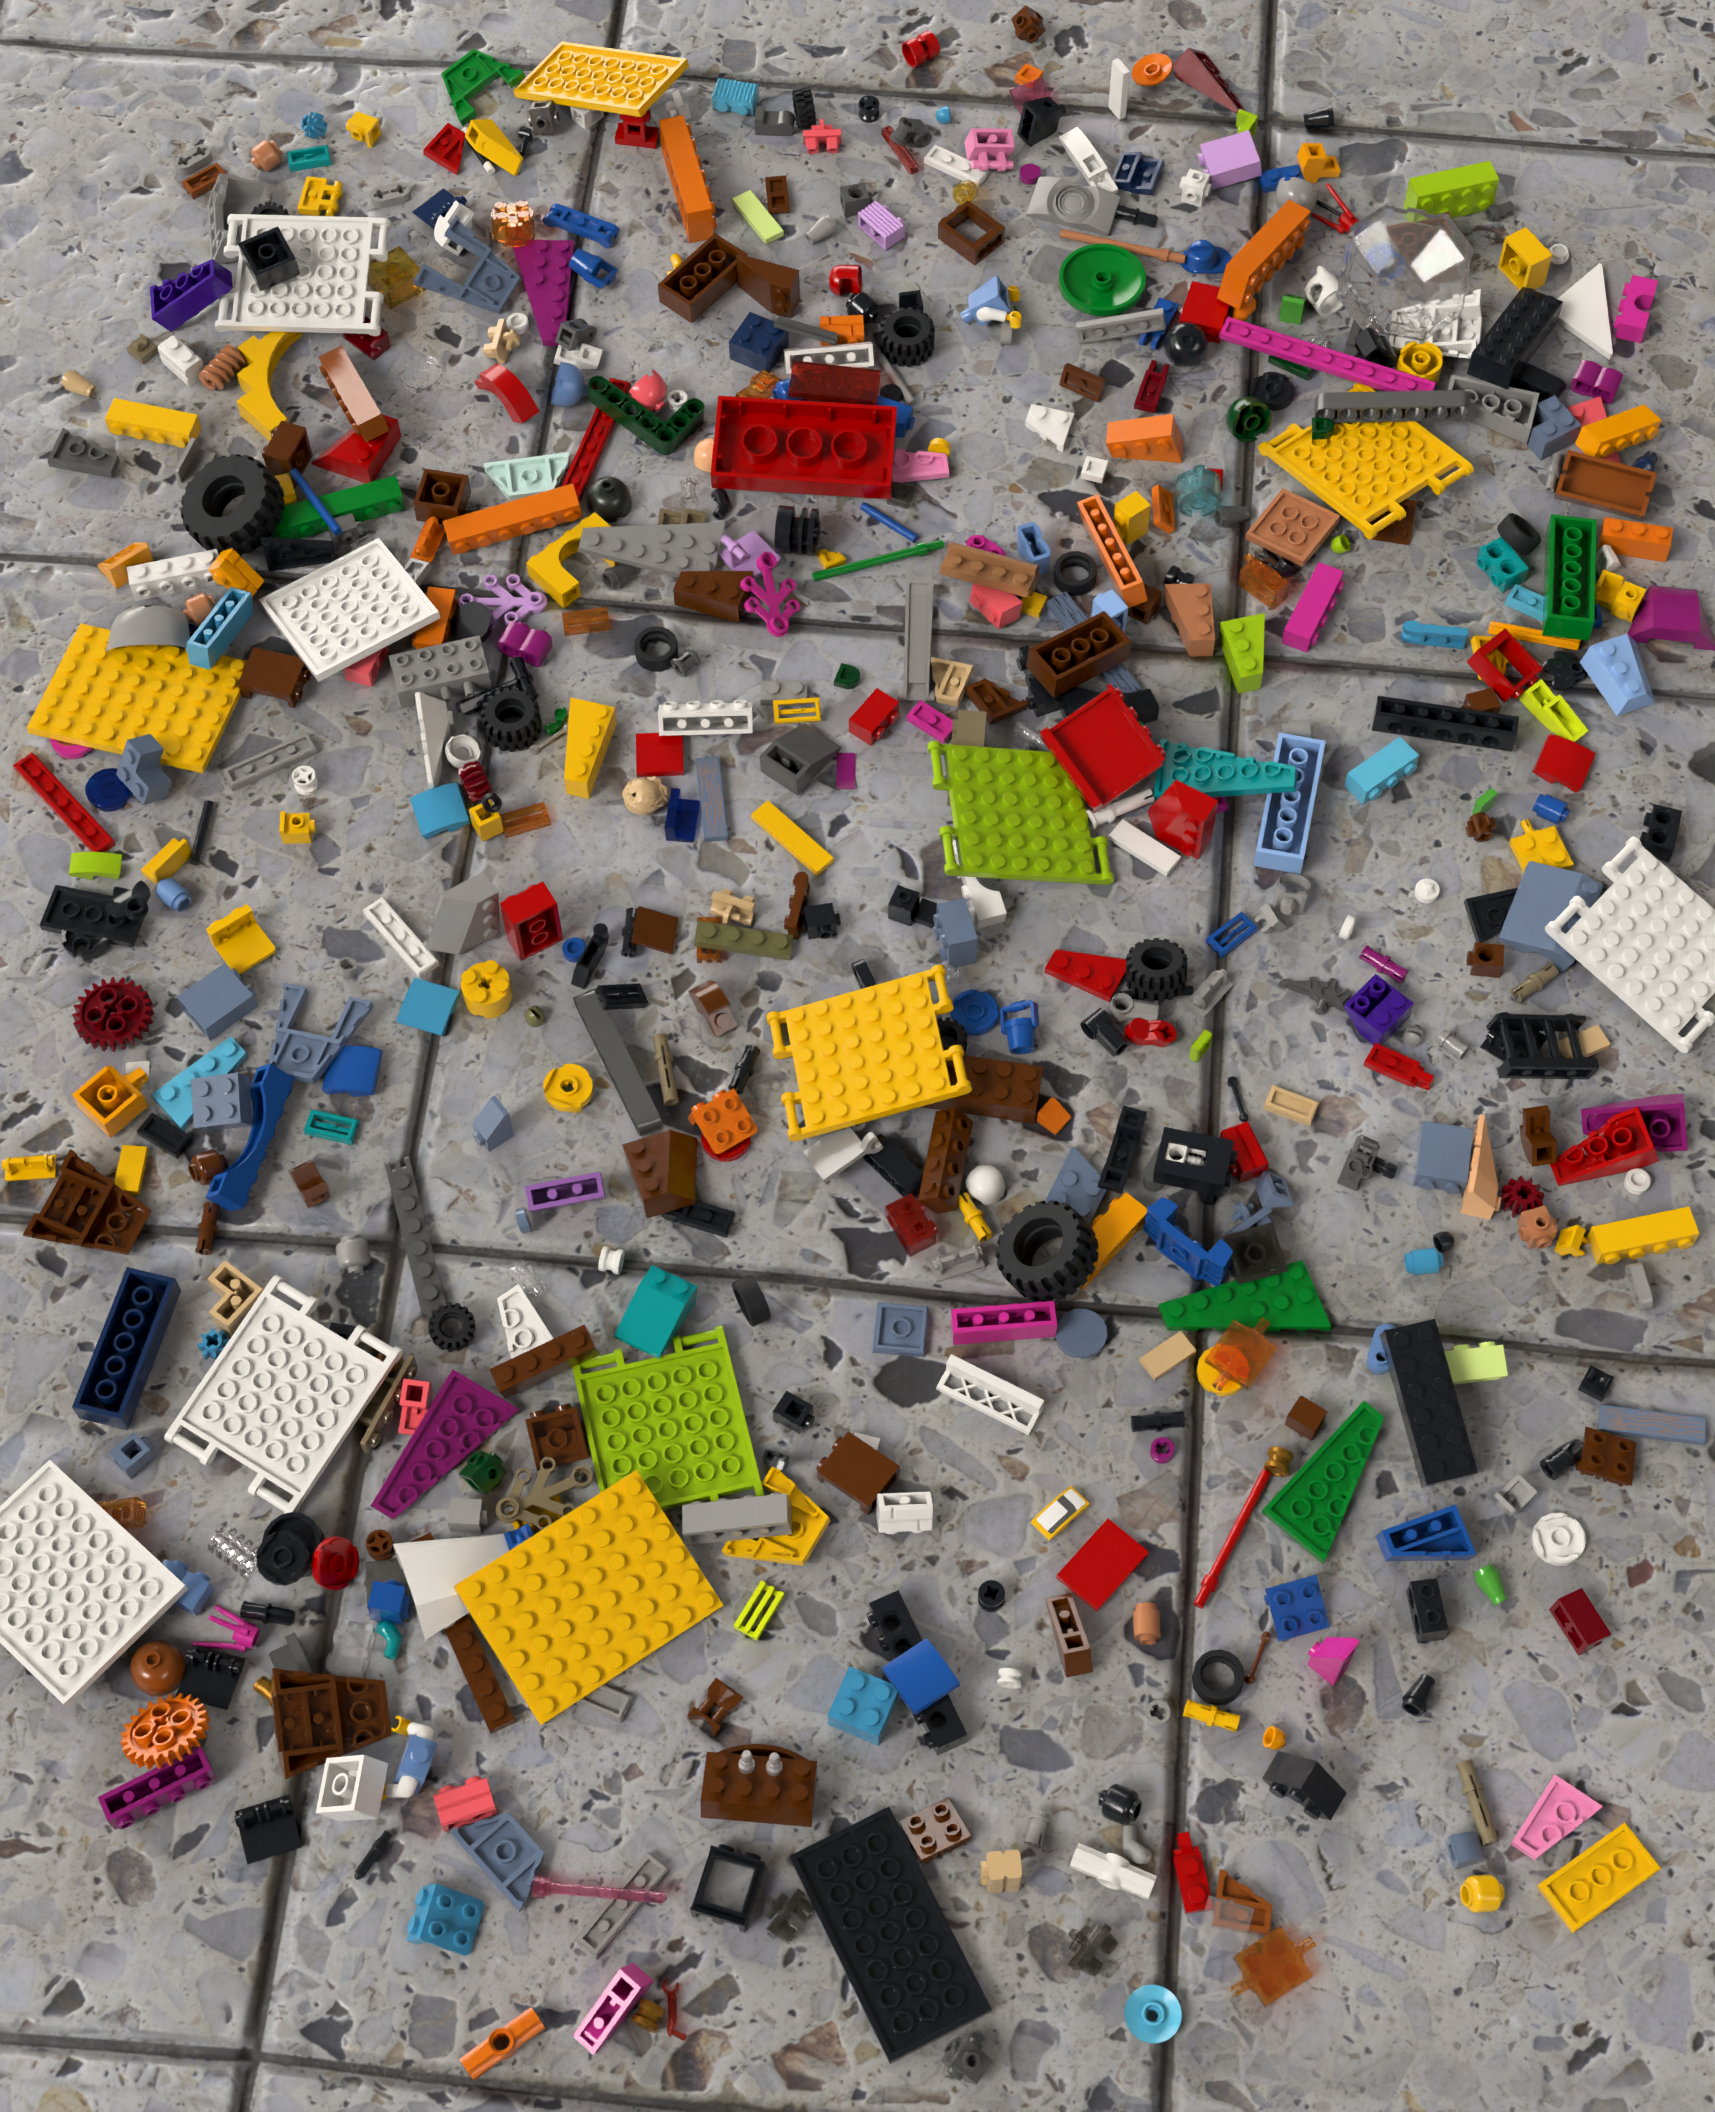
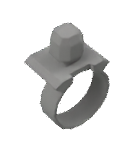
M1296 873L1282 874L1278 878L1272 906L1279 909L1282 914L1290 915L1294 913L1302 915L1306 899L1311 890L1309 879ZM1286 882L1296 883L1303 886L1306 891L1298 892V894L1286 891V888L1281 884Z

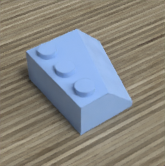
M1624 634L1589 647L1580 663L1616 716L1646 707L1655 702L1637 643L1632 637Z

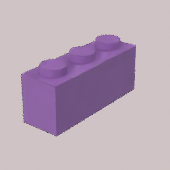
M601 1172L525 1186L529 1211L531 1213L606 1199Z

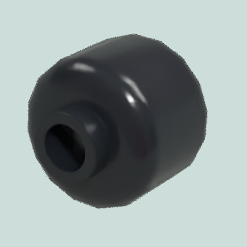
M865 292L853 293L846 303L847 315H863L864 325L868 322H874L879 314L877 311V301Z
M1113 1784L1108 1790H1103L1098 1802L1099 1806H1102L1103 1817L1122 1825L1136 1821L1142 1808V1801L1139 1800L1138 1793L1119 1784Z

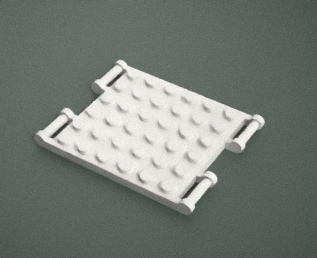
M230 214L228 216L227 246L224 247L223 255L227 258L239 256L235 288L219 298L218 320L215 322L216 331L221 333L233 330L380 335V309L384 301V295L381 292L368 291L371 259H376L379 262L388 260L386 248L388 230L391 229V220L376 217ZM243 225L241 242L278 226L296 258L300 275L260 291L242 258L239 245H236L238 226ZM374 228L380 229L378 249H372ZM234 299L232 320H227L229 300ZM366 302H372L370 323H364Z
M1632 836L1626 841V846L1611 862H1606L1602 867L1603 873L1614 882L1611 887L1591 908L1586 906L1585 901L1580 896H1574L1570 900L1569 906L1556 920L1549 922L1545 926V931L1682 1053H1688L1692 1048V1043L1707 1027L1715 1023V1015L1702 1008L1715 993V909L1647 851L1638 838ZM1633 853L1638 858L1621 874L1618 871V867ZM1577 912L1581 918L1565 934L1561 931V928ZM1693 1016L1698 1019L1699 1022L1685 1037H1681L1678 1034Z
M276 1274L269 1281L165 1434L164 1440L170 1444L175 1443L200 1459V1463L205 1466H209L213 1462L217 1451L220 1449L258 1473L250 1484L248 1493L254 1497L259 1496L285 1514L299 1512L301 1504L393 1366L401 1359L403 1350L396 1346L393 1348L371 1335L362 1325H358L348 1340L342 1338L309 1318V1315L319 1305L317 1298L313 1296L308 1297L285 1283L284 1278ZM280 1291L302 1304L303 1306L300 1311L273 1296L275 1292ZM363 1341L386 1355V1359L384 1362L380 1361L357 1347L358 1343ZM183 1427L209 1443L207 1448L203 1449L182 1436L180 1432ZM268 1479L292 1494L293 1498L291 1501L288 1502L265 1488L264 1483Z

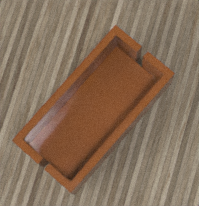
M1568 450L1554 498L1642 521L1657 473Z

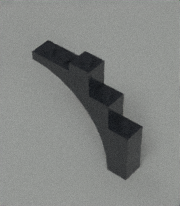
M1026 645L1019 648V658L1016 659L1019 670L1024 671L1026 675L1025 680L1028 686L1026 702L1029 710L1034 711L1036 718L1061 710V714L1065 719L1101 694V692L1074 687L1053 698L1026 667L1029 646ZM1150 688L1133 693H1123L1125 697L1123 702L1127 707L1132 706L1139 716L1136 719L1137 721L1146 724L1158 720L1159 705Z

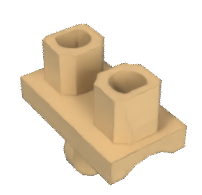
M499 319L496 327H489L488 338L492 343L484 344L483 353L488 359L496 358L499 364L506 363L508 352L512 348L519 346L520 337L516 335L515 330H510L506 326L505 319Z
M725 888L721 892H713L711 914L723 917V924L729 925L731 920L751 926L755 909L754 897L746 895L739 899L734 897V893L731 890Z

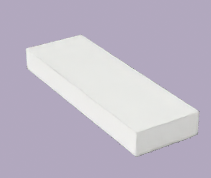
M1117 58L1112 61L1108 107L1121 120L1126 118L1130 71Z
M934 145L924 157L925 164L977 188L989 175V169L987 171L972 169L971 161L937 145Z
M1123 819L1108 837V840L1166 877L1181 859L1180 855Z

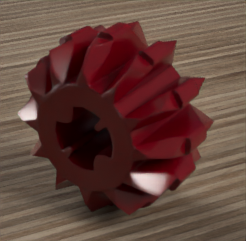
M478 761L466 763L459 768L458 774L470 801L473 803L481 801L483 795L492 792L485 772Z
M1522 1175L1518 1177L1517 1181L1511 1178L1501 1190L1503 1195H1501L1500 1203L1505 1204L1504 1212L1512 1211V1218L1523 1211L1543 1206L1544 1193L1540 1192V1184H1532V1177L1528 1181H1524Z

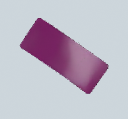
M855 753L836 754V789H855Z

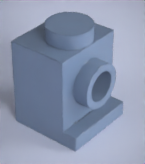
M133 1432L110 1451L109 1454L119 1468L132 1479L137 1471L154 1458L151 1452L154 1447L145 1436L140 1439Z

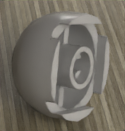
M1291 177L1290 181H1284L1285 178L1279 180L1275 193L1276 204L1279 208L1288 200L1309 210L1315 207L1319 197V190H1313L1314 185L1296 177Z

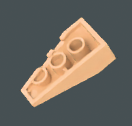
M1480 1114L1475 1127L1468 1182L1464 1190L1460 1213L1490 1220L1493 1212H1498L1501 1197L1497 1196L1498 1182L1485 1115Z

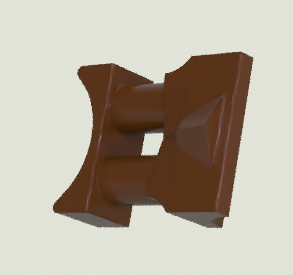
M715 1678L708 1687L707 1698L698 1709L693 1707L688 1714L689 1720L699 1719L707 1722L712 1728L714 1738L722 1730L720 1726L722 1721L730 1713L736 1712L743 1699V1696L718 1678ZM716 1705L718 1710L710 1719L707 1714Z

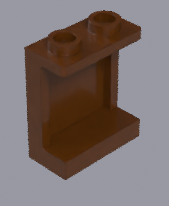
M253 647L239 679L238 687L242 698L251 699L252 694L257 693L286 700L290 708H295L297 701H300L302 698L303 686L305 682L309 681L311 671L300 657Z
M848 1431L844 1437L840 1436L832 1446L833 1451L828 1458L824 1456L816 1467V1470H818L817 1480L821 1483L825 1480L859 1503L860 1510L869 1516L877 1505V1494H883L889 1490L900 1475V1466Z

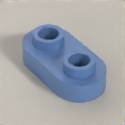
M1390 1324L1378 1326L1372 1338L1366 1365L1374 1374L1382 1375L1389 1372L1380 1334L1385 1330L1396 1328ZM1382 1356L1385 1361H1378L1376 1357Z

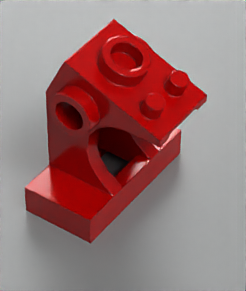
M648 109L641 117L620 114V119L623 120V123H618L615 144L657 148L660 128L647 126V123H650L651 110Z

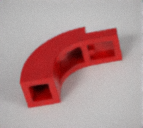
M498 363L479 374L480 378L474 381L478 389L489 390L499 398L513 422L524 423L540 412L531 395L519 379L510 370Z

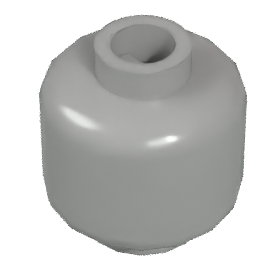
M361 1235L341 1238V1242L335 1248L339 1268L348 1270L349 1274L363 1272V1267L371 1262L368 1241L361 1239Z

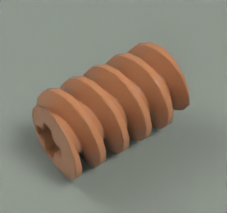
M226 344L220 353L216 354L215 358L199 372L198 377L201 383L209 390L213 391L215 388L223 390V384H229V378L233 379L235 373L240 372V367L246 366V362L234 346Z

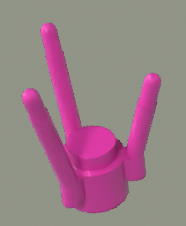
M215 1605V1610L238 1623V1625L212 1615L208 1619L233 1630L232 1640H235L236 1644L192 1642L193 1647L197 1645L204 1648L233 1649L245 1653L246 1648L253 1649L256 1645L260 1628L221 1606Z

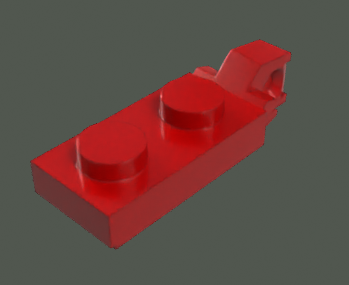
M1374 1043L1364 1061V1067L1413 1088L1417 1086L1429 1090L1434 1080L1433 1075L1424 1072L1425 1068L1420 1066V1062L1378 1043Z
M1189 1832L1178 1833L1176 1838L1179 1849L1173 1850V1863L1184 1913L1186 1915L1213 1910V1903L1199 1847H1192Z

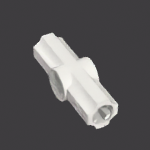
M1078 1843L1069 1866L1096 1878L1097 1882L1113 1890L1122 1889L1146 1900L1149 1899L1157 1878L1156 1875L1130 1865L1128 1860L1113 1853L1104 1854Z

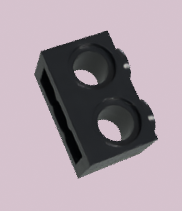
M1654 804L1651 813L1646 812L1643 826L1647 828L1646 832L1642 831L1640 841L1642 846L1655 858L1669 862L1675 849L1682 810Z
M1437 1578L1410 1581L1406 1595L1417 1643L1444 1640L1449 1629Z

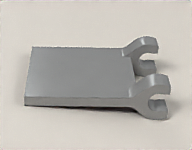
M865 1122L832 1131L803 1151L825 1183L864 1155L874 1154L883 1149V1146L873 1132L866 1134L862 1142L854 1131L862 1130L866 1126Z

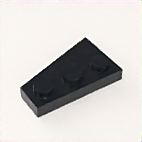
M261 537L269 572L331 563L337 560L333 541Z

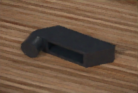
M598 923L594 926V934L576 964L571 984L581 989H585L605 953L609 933L608 927L603 923Z

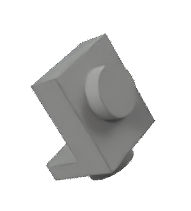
M1518 1473L1494 1496L1498 1499L1496 1505L1504 1513L1508 1514L1511 1512L1517 1515L1539 1492Z

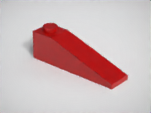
M1638 1107L1613 1115L1604 1126L1597 1131L1593 1130L1588 1134V1138L1578 1145L1570 1147L1557 1157V1163L1550 1164L1558 1186L1628 1172L1634 1168H1642L1659 1162L1640 1111Z

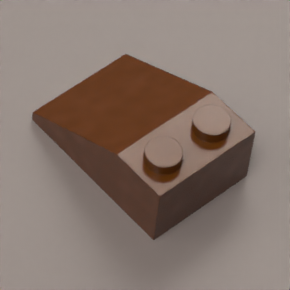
M737 254L738 287L770 313L792 318L800 301L799 270Z

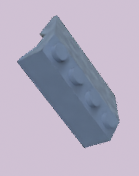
M1529 861L1497 940L1522 953H1539L1555 962L1558 972L1562 973L1574 963L1575 958L1546 933L1545 926L1549 922L1556 920L1569 906V902L1574 896H1580L1585 901L1586 906L1591 908L1598 900L1603 884L1582 873ZM1576 912L1563 925L1561 931L1566 934L1581 916Z

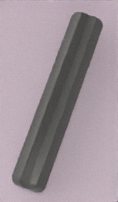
M777 316L774 322L775 328L832 345H835L837 342L838 334L780 316Z

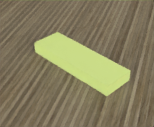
M751 190L732 198V204L765 245L784 236L783 229Z

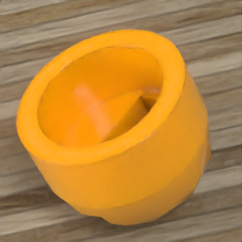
M1269 1726L1263 1735V1745L1272 1750H1280L1286 1745V1735L1281 1729Z

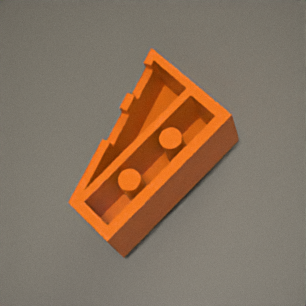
M1173 414L1108 422L1106 445L1111 457L1182 463L1184 442Z

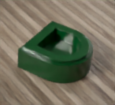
M1312 418V440L1328 439L1334 434V423L1328 418Z
M841 663L834 679V686L844 689L857 687L860 683L859 670L854 666Z

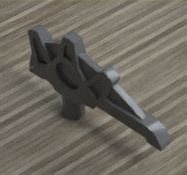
M1309 977V980L1304 981L1283 979L1278 985L1284 989L1287 988L1309 996L1310 999L1316 1001L1317 1005L1314 1011L1318 1015H1323L1326 1007H1335V1009L1344 1012V1005L1352 996V992L1349 989L1342 991L1337 987V980L1334 978H1330L1328 982L1317 981L1316 977Z

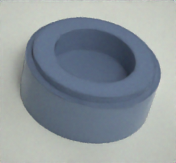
M526 1208L516 1209L515 1216L521 1233L524 1234L532 1231Z

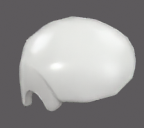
M461 734L452 736L445 747L447 761L453 767L460 768L466 763L478 761L481 750L478 743L471 736Z
M990 1165L976 1166L967 1175L965 1181L966 1189L971 1198L978 1199L983 1205L998 1202L1004 1196L1006 1190L1001 1172Z

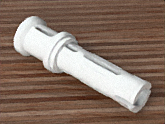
M1148 788L1115 803H1109L1096 813L1093 810L1087 809L1089 829L1094 830L1096 826L1105 822L1112 823L1117 816L1154 803V796L1147 797L1153 794L1152 791Z

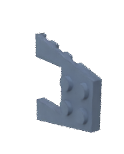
M455 216L444 236L481 259L463 286L426 264L420 269L413 284L499 314L521 277L501 258L499 260L491 252L492 249L486 244H482L475 237L476 234L470 228L467 229L460 222V219Z
M284 983L283 999L280 1000L279 1022H276V1038L272 1044L269 1064H273L294 1077V1080L315 1084L372 1011L374 1005L372 1001L349 997L331 1038L293 1030L294 1023L309 992L306 987Z

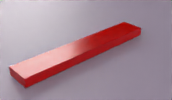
M33 752L13 765L20 776L90 852H107L116 845L113 838Z

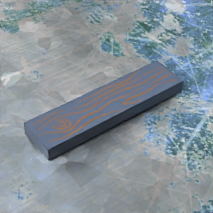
M719 756L696 758L704 841L728 840Z
M1600 1404L1598 1408V1430L1608 1432L1609 1434L1704 1445L1706 1418Z

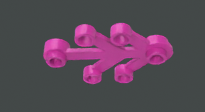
M763 552L757 558L756 565L763 574L766 592L751 576H746L741 581L740 586L746 592L752 591L769 607L770 613L760 605L759 600L755 597H750L744 603V607L749 613L756 612L766 622L770 634L775 637H783L788 632L789 618L799 611L800 604L797 600L790 599L785 604V610L781 615L778 606L788 594L795 590L796 583L791 578L785 579L780 585L781 589L776 594L772 569L776 566L777 559L771 552Z

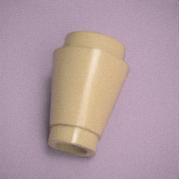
M68 370L62 378L61 384L67 391L89 398L96 392V386L76 370Z

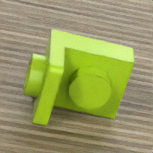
M1239 109L1236 119L1237 133L1249 130L1251 137H1253L1257 131L1258 116Z

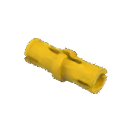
M963 1193L964 1198L962 1195H959L957 1206L965 1217L964 1222L966 1225L971 1226L980 1243L985 1242L984 1237L986 1240H989L994 1233L985 1222L983 1212L977 1209L969 1193Z
M1187 1699L1183 1712L1184 1717L1204 1722L1208 1727L1213 1725L1235 1733L1240 1720V1715L1217 1709L1216 1705L1207 1706Z

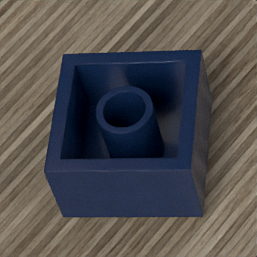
M749 312L729 341L730 359L768 375L784 353V349L788 347L789 334L787 331L775 328L774 321Z

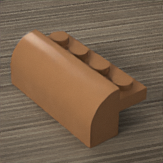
M950 542L947 554L940 566L939 574L1027 598L1028 595L1032 596L1038 585L1040 566Z

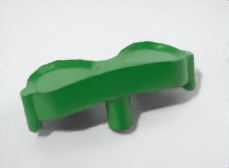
M565 707L554 711L556 722L544 725V730L549 736L556 734L567 720L568 715Z

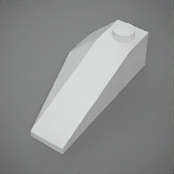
M416 692L415 699L425 754L429 789H432L439 785L446 757L445 747L451 736L450 725L454 724L452 710H447L445 701Z

